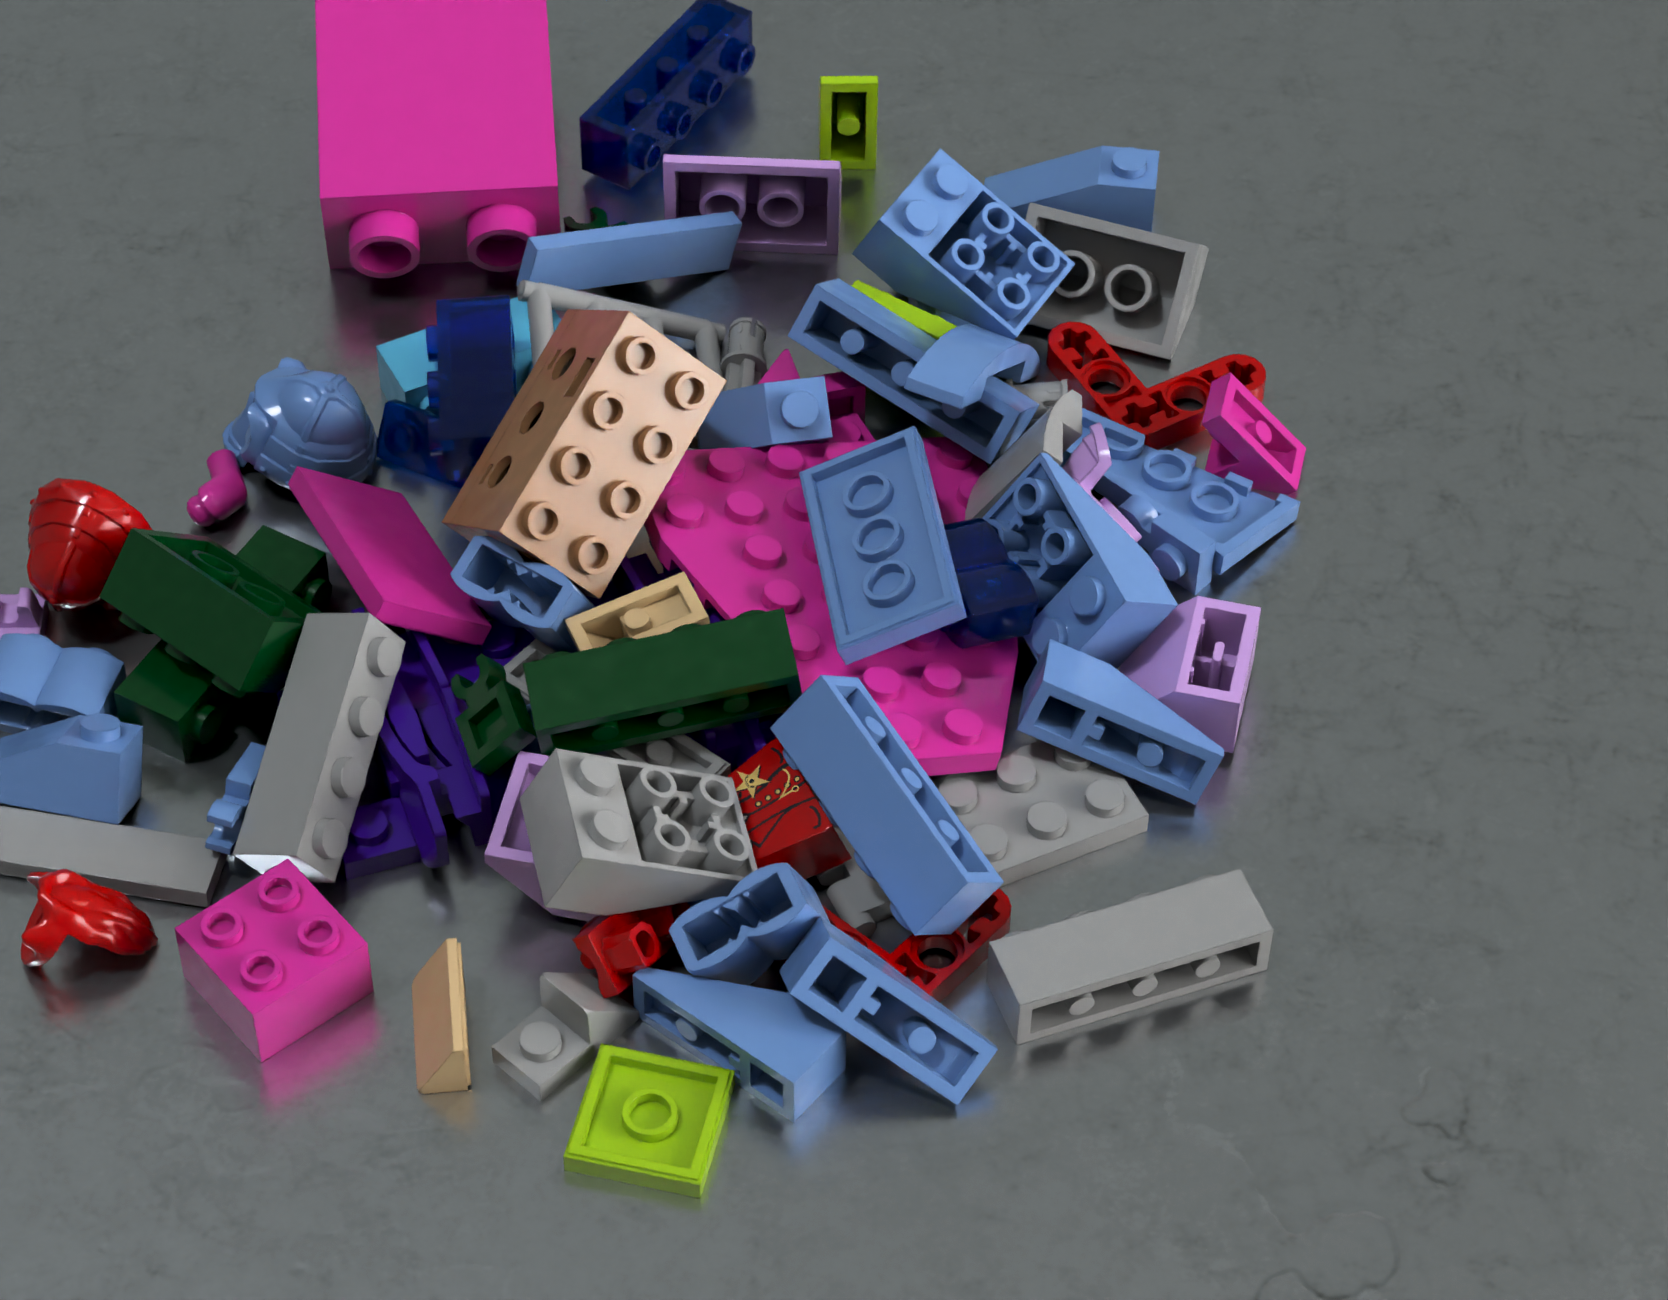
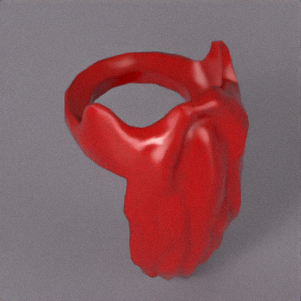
M68 869L54 872H31L27 875V881L38 890V901L21 936V960L24 965L29 967L43 966L54 956L67 935L87 945H96L120 955H142L145 951H150L152 946H156L158 938L155 935L150 919L120 891L101 886Z

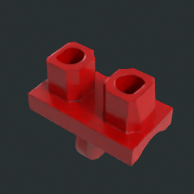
M687 902L608 916L600 915L582 926L579 934L573 938V941L581 952L580 961L587 969H596L599 977L598 988L604 999L619 995L633 982L632 975L637 970L652 966L675 945L669 929L675 920L690 908Z

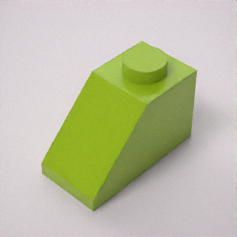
M820 76L818 82L819 160L840 161L842 169H876L878 76Z

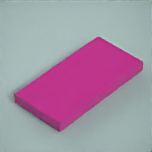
M300 466L296 467L288 485L369 613L384 624L472 645H483L492 626L478 605L453 581L450 575L453 568L402 493Z

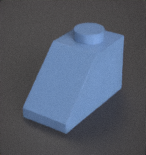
M825 376L761 383L721 391L697 432L699 449L761 448L775 445L823 443L829 440L833 435Z

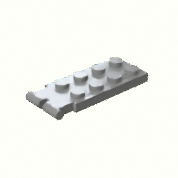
M1042 740L1001 754L996 770L948 774L932 780L1004 881L1000 887L1146 832L1148 828L1149 814L1121 773ZM836 827L834 829L852 858L815 876L821 885H831L827 890V896L840 918L868 938L876 930L875 923L893 916L890 910L891 901L877 881L868 876L858 866L854 858V848L841 829Z

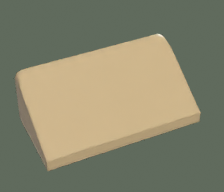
M447 938L417 973L412 983L417 1090L422 1094L468 1090V1085H471L461 942H457V938Z

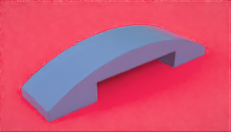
M961 325L941 336L924 353L907 376L904 389L962 409L981 400L988 376L994 374L1006 379H1013L1017 383H1022L1038 376L1041 362L1036 350L1030 345L973 325Z

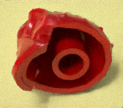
M56 478L40 487L36 498L30 501L31 510L28 521L29 559L27 563L29 582L38 595L51 604L57 612L80 611L92 605H101L106 610L115 611L117 608L100 598V593L131 528L152 530L142 513L114 492L84 480Z

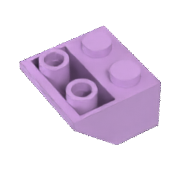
M1201 596L1179 604L1120 665L1119 671L1221 746L1224 752L1233 753L1254 661L1261 607Z

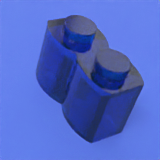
M982 518L944 524L967 618L939 628V630L945 632L949 639L962 649L1030 634L1039 599L1025 571L1015 561L1009 559L1004 544L995 529Z

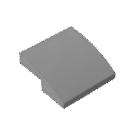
M1073 389L1064 394L979 477L968 498L964 523L966 528L972 530L1040 453H1048L1059 465L1063 463V453L1082 435L1081 394Z

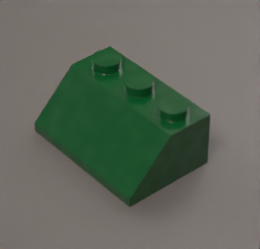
M131 528L99 596L121 611L118 619L123 624L145 634L157 635L167 642L164 650L169 655L190 665L203 666L213 673L211 682L215 686L238 697H247L249 692L278 693L285 686L307 613H323L207 536Z

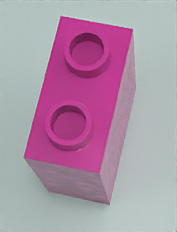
M315 0L319 190L330 269L354 268L358 272L370 277L393 278L412 271L418 264L472 261L476 266L489 271H514L521 267L528 237L561 233L546 0Z

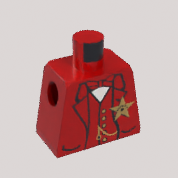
M775 738L727 777H732L757 868L775 863H788L804 879H807L843 864L852 857L799 769L793 770L784 759V747Z

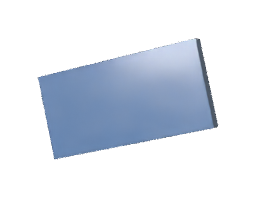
M915 426L799 472L837 652L845 665L967 618L923 440Z

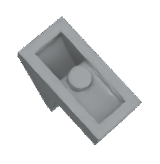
M545 972L539 977L541 1006L491 1046L493 1063L540 1102L597 1055L601 1043L611 1044L639 1020V1011L619 995L604 999L598 988L599 979L592 973Z

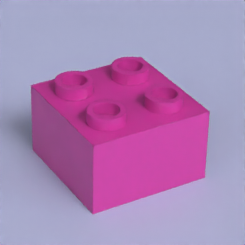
M286 859L174 928L184 977L261 1063L374 992L367 942L289 859Z

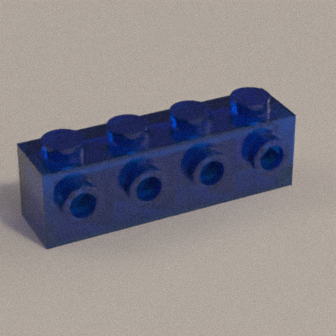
M696 0L579 118L582 169L628 190L646 172H652L666 151L677 140L684 139L697 119L708 108L715 107L728 87L739 76H745L751 69L756 54L755 47L752 45V11L726 0Z

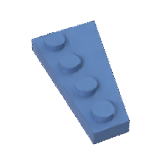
M1082 408V435L1063 453L1061 467L1082 442V439L1090 434L1089 426L1100 422L1106 435L1112 465L1092 489L1117 506H1120L1133 494L1140 495L1152 504L1158 515L1170 509L1215 539L1216 546L1212 570L1219 575L1297 519L1300 501L1282 493L1275 501L1251 491L1253 481L1233 472H1229L1225 479L1196 467V456L1174 448L1173 451L1156 450L1144 444V434Z

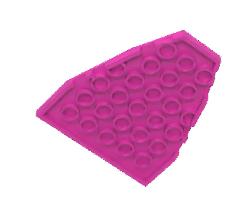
M947 437L922 438L967 618L845 665L837 652L799 472L877 440L775 445L761 448L734 447L686 450L644 522V526L658 560L668 571L679 567L685 572L694 584V590L704 609L714 607L725 620H729L751 610L771 611L784 608L802 694L820 675L858 677L928 776L996 770L1003 748L1018 657L1017 624L967 535L971 530L964 526L968 498L979 477L988 469L986 462Z

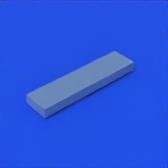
M733 211L528 237L516 285L518 287L520 281L528 280L573 290H582L729 270L742 222Z

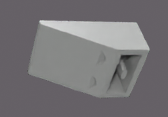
M556 748L519 798L542 898L546 908L608 916L727 896L744 877L758 869L732 777Z

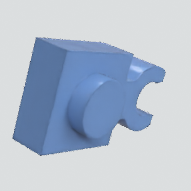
M1133 494L1118 506V510L1141 534L1142 538L1137 543L1149 551L1148 555L1159 568V573L1163 578L1176 582L1193 595L1199 593L1211 582L1216 546L1215 539L1170 509L1158 515L1152 504L1140 495Z
M251 742L227 776L225 795L222 799L214 801L207 814V821L215 823V826L205 842V848L227 855L233 854L266 748L265 745Z

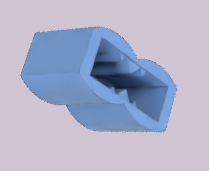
M474 536L450 573L456 585L497 622L510 627L524 628L535 639L557 652H579L566 628L564 619L595 607L594 604L556 568L543 563L527 562L513 547L490 536Z
M3 634L0 639V731L15 734L78 715L87 716L102 713L116 717L118 712L114 691L127 678L124 662L101 648H62L40 634Z
M775 863L759 868L744 877L732 889L728 897L710 898L692 906L675 920L669 929V933L687 971L693 976L749 985L757 980L774 960L788 959L818 916H821L829 923L830 920L814 888L788 863Z

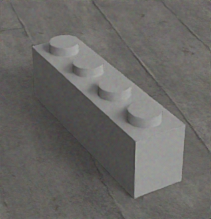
M307 613L233 851V855L261 874L289 859L310 882L335 883L342 856L347 848L349 832L360 795L365 787L368 768L379 732L383 726L385 711L396 674L401 666L402 654L406 644L402 638L371 613Z
M1240 868L1219 875L1207 874L1199 876L1185 885L1157 893H1141L1117 905L1093 912H1076L1062 921L1031 930H1015L1004 935L1001 939L990 941L986 982L1016 1045L1265 971L1268 967L1273 928Z

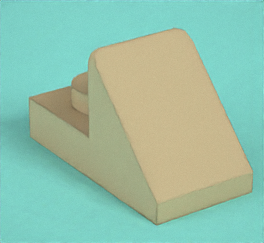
M684 571L564 619L566 628L578 651L606 646L609 642L619 638L640 639L668 633L676 627L685 624H710L709 616Z

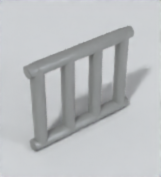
M522 280L518 285V300L527 302L533 367L554 333L552 309L566 312L568 309L617 310L632 312L662 335L666 334L695 341L697 359L723 377V372L720 369L721 355L719 345L723 343L725 338L726 326L724 324L542 282ZM697 433L688 448L699 449Z

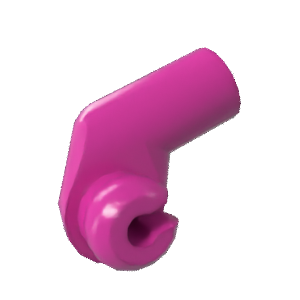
M218 450L208 457L207 467L211 480L199 487L198 495L192 496L187 502V512L191 519L199 526L208 527L216 519H226L239 510L246 502V485L237 457L231 450Z

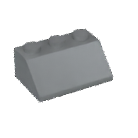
M1029 202L1025 221L1070 258L1075 265L1028 324L1052 330L1061 323L1070 321L1082 322L1093 327L1110 345L1172 360L1195 304L1209 248L1197 243Z

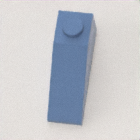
M1099 146L986 177L984 186L1024 220L1029 202L1152 232L1160 151L1133 147Z
M1049 639L1024 686L1016 730L1192 804H1197L1224 757V749L1111 664L1055 640Z
M97 713L87 716L78 715L1 737L0 803L118 825L141 797L143 726L123 723L113 715Z
M818 916L779 970L789 994L956 1105L960 1103L998 1050L996 1045L889 963L821 916Z
M649 967L637 970L632 975L634 1008L639 1011V1018L707 1065L735 1070V1084L793 1123L846 1069L847 1032L787 992Z

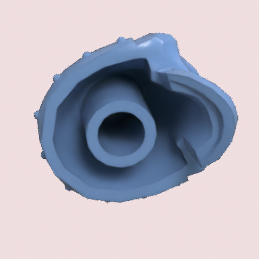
M289 357L281 359L278 368L262 375L257 380L254 391L249 394L246 408L234 421L230 422L223 432L224 449L235 453L240 467L244 468L248 462L254 465L255 470L271 481L290 489L288 483L297 466L362 483L368 475H372V467L376 460L377 451L381 447L378 443L374 426L360 397L345 376L341 374L336 375L331 372L307 370L303 362Z

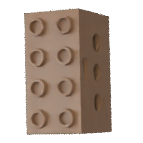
M568 309L446 513L442 523L470 542L474 536H490L509 545L527 562L543 563L556 568L585 596L600 599L727 380L630 311Z

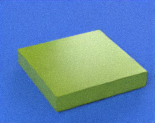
M601 1043L563 1156L564 1170L701 1199L735 1087V1070Z

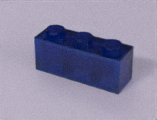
M510 295L436 300L437 325L426 326L428 361L438 362V371L427 372L430 409L439 408V418L428 419L429 446L431 456L442 455L446 480L468 478L517 396L515 335Z

